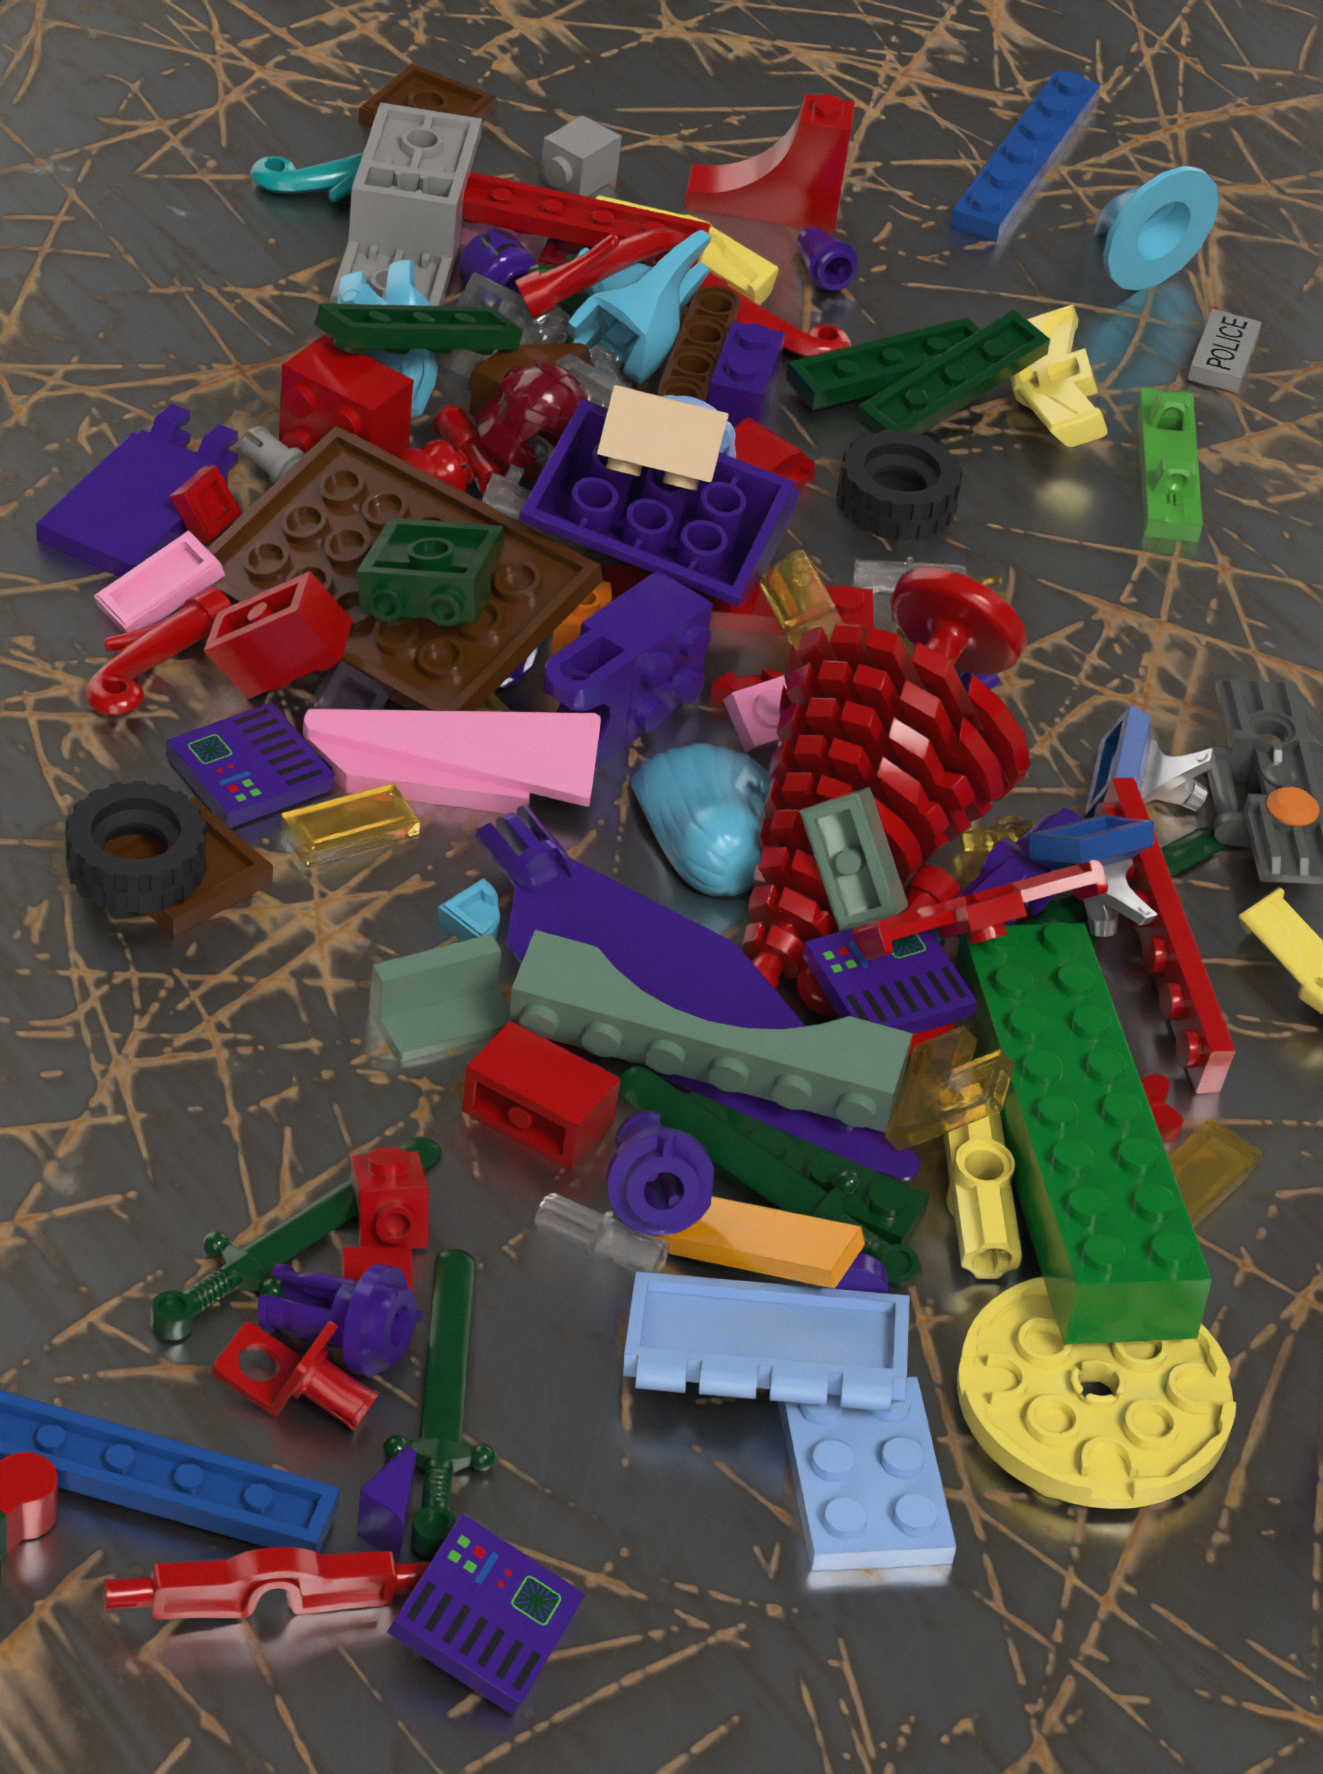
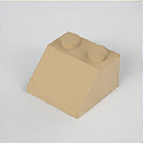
M614 385L597 454L608 457L606 465L608 469L640 476L642 466H647L665 471L664 483L697 491L699 480L712 483L729 414Z

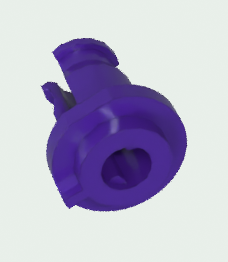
M641 1111L626 1118L618 1128L615 1138L616 1151L609 1162L606 1173V1189L613 1210L626 1225L636 1231L649 1235H669L689 1228L702 1218L711 1205L714 1166L707 1150L690 1134L678 1129L662 1126L660 1113L657 1111Z
M277 1263L273 1266V1276L282 1280L283 1298L260 1294L257 1309L258 1322L262 1330L270 1333H278L280 1330L289 1331L299 1339L313 1343L331 1320L339 1327L326 1346L343 1349L344 1360L348 1370L353 1374L365 1377H372L386 1370L390 1364L397 1363L403 1357L412 1338L415 1323L423 1320L424 1312L416 1309L415 1294L408 1288L403 1271L398 1267L381 1263L369 1267L359 1281L323 1272L299 1273L295 1272L291 1265Z

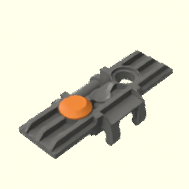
M1217 679L1215 690L1228 747H1211L1215 754L1214 768L1202 773L1209 781L1217 816L1213 823L1215 838L1218 842L1225 845L1252 848L1259 879L1262 882L1323 884V745L1316 741L1314 733H1309L1297 684L1293 682H1266L1264 680L1239 681L1238 679ZM1256 734H1272L1283 742H1268L1259 738ZM1234 783L1244 784L1247 792L1262 794H1248L1244 810L1240 811Z

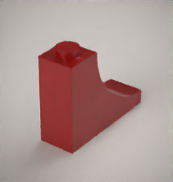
M805 94L801 110L792 127L776 144L752 158L732 164H692L684 209L801 228L816 226L823 231L834 233L856 102L842 100L838 96L831 94L819 96Z

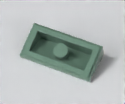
M869 787L800 810L839 931L897 915L908 907L898 871Z

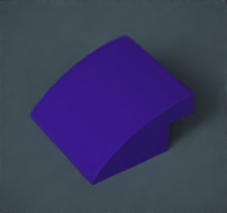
M582 399L520 511L519 520L652 573L659 570L685 586L736 606L744 604L764 575L792 520L800 491L794 489L796 482L720 452L712 483L699 480L697 491L664 483L665 471L647 466H642L640 476L606 468L608 457L597 454L608 408Z

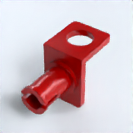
M331 1320L304 1357L288 1348L254 1323L247 1321L241 1326L211 1369L215 1377L275 1418H277L292 1396L298 1399L303 1394L348 1425L347 1428L352 1431L355 1430L379 1395L374 1389L373 1391L326 1359L329 1352L324 1348L339 1327ZM250 1349L266 1353L275 1365V1376L271 1380L264 1382L255 1381L247 1377L239 1366V1355L243 1351Z

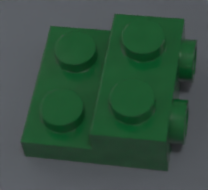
M389 518L357 570L360 614L373 615L376 619L384 622L420 618L430 619L440 626H457L468 622L476 623L491 596L490 573L505 547L504 526Z

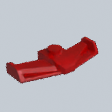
M1092 860L859 925L853 929L852 935L866 960L892 954V940L934 928L938 929L941 938L967 933L970 944H975L1007 935L1004 922L1027 916L1024 906L1025 902L1072 890L1075 897L1081 900L1107 893L1108 884L1102 864L1099 860Z

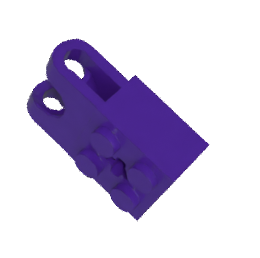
M656 570L581 623L580 637L554 654L545 666L543 691L561 702L556 712L596 713L601 717L595 768L645 732L654 731L664 718L683 704H691L699 696L704 686L703 667L706 649L711 640L709 626L713 603L659 570Z

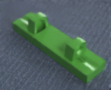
M1141 387L1137 401L1144 536L1199 542L1203 521L1193 393L1164 392L1159 389Z

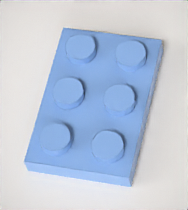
M907 1377L905 1400H891L890 1411L840 1407L841 1395L827 1394L826 1406L778 1401L811 1572L950 1565L953 1563L956 1543L918 1377Z

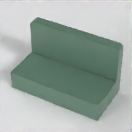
M492 934L372 964L369 1011L397 1060L407 1061L492 1038L509 1022L510 1006L498 988L502 950Z

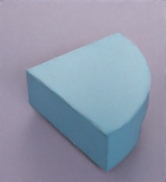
M484 878L438 906L437 922L459 940L465 941L492 934L494 939H497L501 919L498 895Z

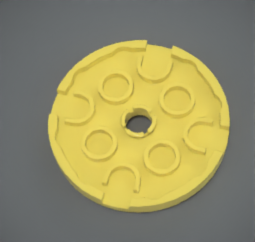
M1043 1276L1019 1283L1005 1290L981 1310L967 1332L957 1372V1393L964 1419L980 1446L998 1465L1016 1479L1037 1490V1492L1047 1498L1060 1499L1069 1503L1095 1508L1128 1509L1144 1507L1174 1498L1191 1489L1214 1468L1220 1459L1233 1426L1237 1403L1233 1402V1393L1228 1378L1231 1371L1228 1360L1218 1342L1202 1323L1197 1339L1064 1344ZM1101 1382L1112 1391L1113 1395L1098 1396L1089 1393L1085 1398L1082 1395L1083 1387L1080 1383Z

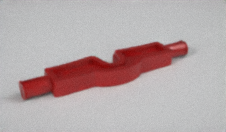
M296 1547L262 1548L238 1554L227 1560L155 1564L152 1567L151 1577L104 1578L103 1603L105 1611L151 1607L152 1618L156 1620L246 1618L253 1614L262 1594L271 1589L278 1588L286 1590L287 1605L297 1615L349 1608L383 1607L392 1604L394 1593L412 1592L431 1561L395 1563L391 1551L321 1555L312 1550Z

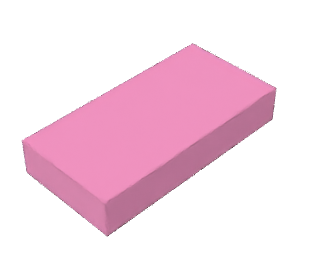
M187 531L95 594L94 598L99 609L122 633H128L162 620L184 605L187 599L213 585L226 575L221 563L190 531Z

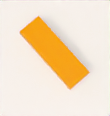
M713 1196L711 1198V1205L706 1213L689 1228L669 1235H651L655 1251L832 1289L837 1287L865 1246L861 1226Z

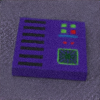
M272 702L166 740V757L215 816L229 828L333 790L334 773Z
M854 928L805 942L802 957L840 1018L852 1016L916 1034L974 1016L977 1000L931 929L892 940V954L871 960H866L863 957L852 935Z
M462 1513L390 1625L387 1633L513 1715L522 1704L586 1594Z

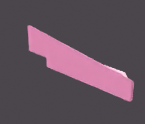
M308 709L304 717L303 738L317 755L332 767L334 782L345 792L505 814L513 812L517 815L518 807L525 804L529 807L531 793L590 807L601 717L596 713Z

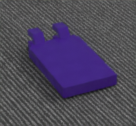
M170 404L156 416L150 433L141 430L138 434L132 432L36 523V541L115 576H123L188 530L170 495L202 467L216 464L228 486V472L238 462V453L228 450V448L238 441V431L218 424L203 437L198 453L185 448L190 443V433L180 429L191 420V411Z

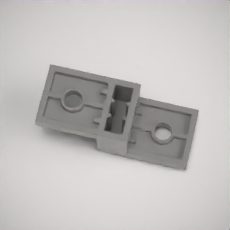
M380 102L352 186L349 241L329 299V304H337L341 277L362 271L366 277V284L378 296L386 299L389 264L411 259L415 265V289L427 299L431 306L443 305L460 246L464 192L481 137V118Z

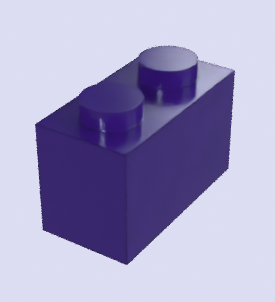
M732 322L710 382L707 403L717 411L728 413L727 421L732 424L733 428L738 426L747 417L754 419L762 425L764 424L778 383L785 332L771 330L760 324Z

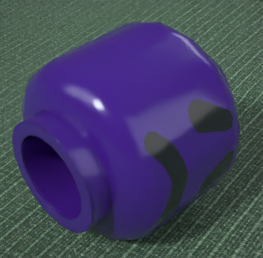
M501 229L487 230L470 240L461 254L458 266L461 279L484 304L489 306L504 304L510 306L523 301L514 280L527 275L529 267L536 265V261L531 253L511 233Z

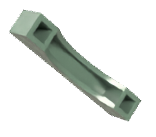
M538 930L534 931L511 988L509 1021L511 1020L541 1037L587 1049L597 1056L623 1059L648 1066L662 1074H677L712 1084L723 1091L745 1093L777 1102L788 1109H802L841 1120L852 1127H867L885 1133L903 1081L913 1035L910 1032L852 1016L820 1025L789 1029L743 1028L707 1021L674 1009L642 991L619 972L597 946Z

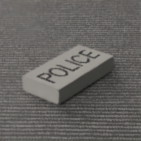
M1212 309L1192 360L1187 380L1238 393L1257 342L1262 322Z

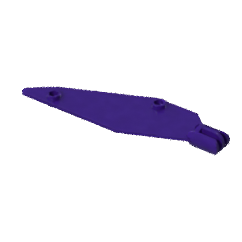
M527 804L518 807L517 815L513 812H508L497 818L496 828L492 823H487L478 828L475 834L478 844L515 888L506 943L508 949L521 964L534 931L538 930L597 946L612 965L642 991L674 1009L707 1021L759 1029H789L806 1026L735 942L570 858ZM637 1064L638 1066L648 1068L659 1077L690 1093L692 1091L895 1180L909 1181L915 1178L919 1172L920 1162L918 1157L890 1124L886 1133L867 1127H852L835 1118L802 1109H788L774 1101L741 1092L723 1091L709 1083L677 1074H662L648 1066Z

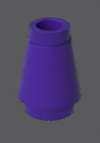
M816 226L808 227L799 234L796 243L797 248L800 251L812 282L817 287L840 290L847 287L854 280L857 273V256L851 246Z

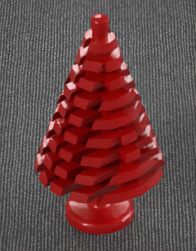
M915 568L902 574L891 595L890 605L895 623L905 637L916 646L912 660L899 634L870 627L866 638L860 625L835 624L830 641L823 627L819 626L802 633L797 651L792 643L784 675L787 690L783 684L779 705L780 719L776 733L780 740L771 758L769 772L771 783L766 792L764 804L766 818L764 817L761 825L758 843L762 857L760 864L755 866L753 881L756 888L752 890L748 907V914L752 924H748L745 929L742 946L744 954L775 990L779 984L778 978L782 972L786 979L797 977L802 965L806 963L802 957L806 941L841 932L838 930L800 810L869 787L903 886L917 873L921 864L925 865L948 842L971 826L970 822L983 817L991 810L992 806L990 803L1003 799L1012 789L1023 782L1031 762L1025 732L1001 698L973 675H995L1014 667L1028 643L1025 625L1013 607L991 588L964 574L943 568ZM955 669L972 674L968 694Z

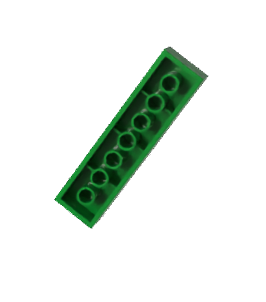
M1057 922L1036 925H1005L1007 935L975 944H970L967 933L960 934L955 968L977 1000L974 1016L963 1019L983 1087L990 1097L998 1099L1005 1147L1012 1153L1015 1160L1012 1177L1063 1343L1084 1344L1197 1339L1212 1278L1085 923L1068 924Z

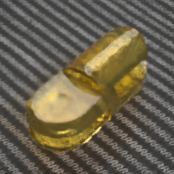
M795 550L758 578V584L790 645L792 646L793 643L796 651L802 633L822 626L830 641L835 624H844L810 556L804 550Z

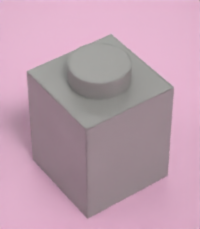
M581 115L544 137L540 181L555 190L588 197L617 179L622 136Z

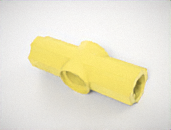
M962 1088L955 1095L943 1098L940 1107L949 1175L946 1205L949 1212L955 1218L961 1268L970 1270L974 1273L976 1279H999L1004 1273L1018 1269L1022 1258L1011 1186L1015 1160L1012 1153L1005 1147L998 1099L990 1097L986 1093L985 1088Z

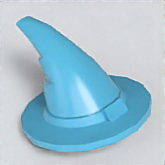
M1181 166L1162 172L1145 185L1130 189L1113 198L1100 211L1094 235L1097 237L1108 234L1103 253L1106 274L1122 289L1140 291L1159 285L1180 271L1200 250L1214 225L1219 206L1217 184L1201 168Z

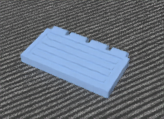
M636 1271L624 1353L623 1376L636 1377L635 1389L685 1393L686 1382L700 1383L699 1394L756 1399V1388L771 1389L770 1401L826 1406L827 1394L841 1395L840 1407L890 1411L891 1400H905L910 1295Z

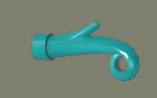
M363 153L297 170L293 163L285 157L267 156L258 160L250 173L258 187L271 193L289 195L330 190L329 200L337 202L351 193Z

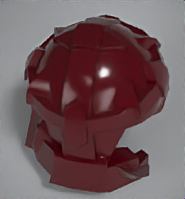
M538 362L533 366L520 364L513 367L499 385L500 390L497 396L473 419L478 426L481 436L479 441L484 444V449L493 460L509 471L531 479H536L543 467L540 463L536 462L537 456L535 451L525 442L537 434L555 448L582 399L589 401L573 374H570L557 364L549 365Z

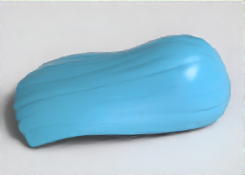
M694 743L679 749L671 748L665 753H657L651 759L645 760L641 764L640 769L631 777L630 785L657 841L682 879L700 893L715 897L724 895L732 897L746 892L755 885L753 881L755 866L760 864L762 857L758 843L761 825L764 817L766 818L764 804L766 792L771 783L769 772L747 754L737 753L721 746L715 747L705 743Z

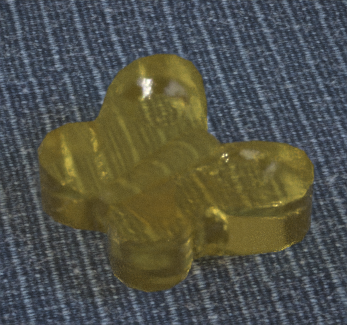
M1010 814L999 817L994 825L989 826L987 829L969 827L959 835L961 849L963 851L987 849L991 852L994 846L1003 838H1009L1017 842L1033 827L1032 820H1022L1021 815Z

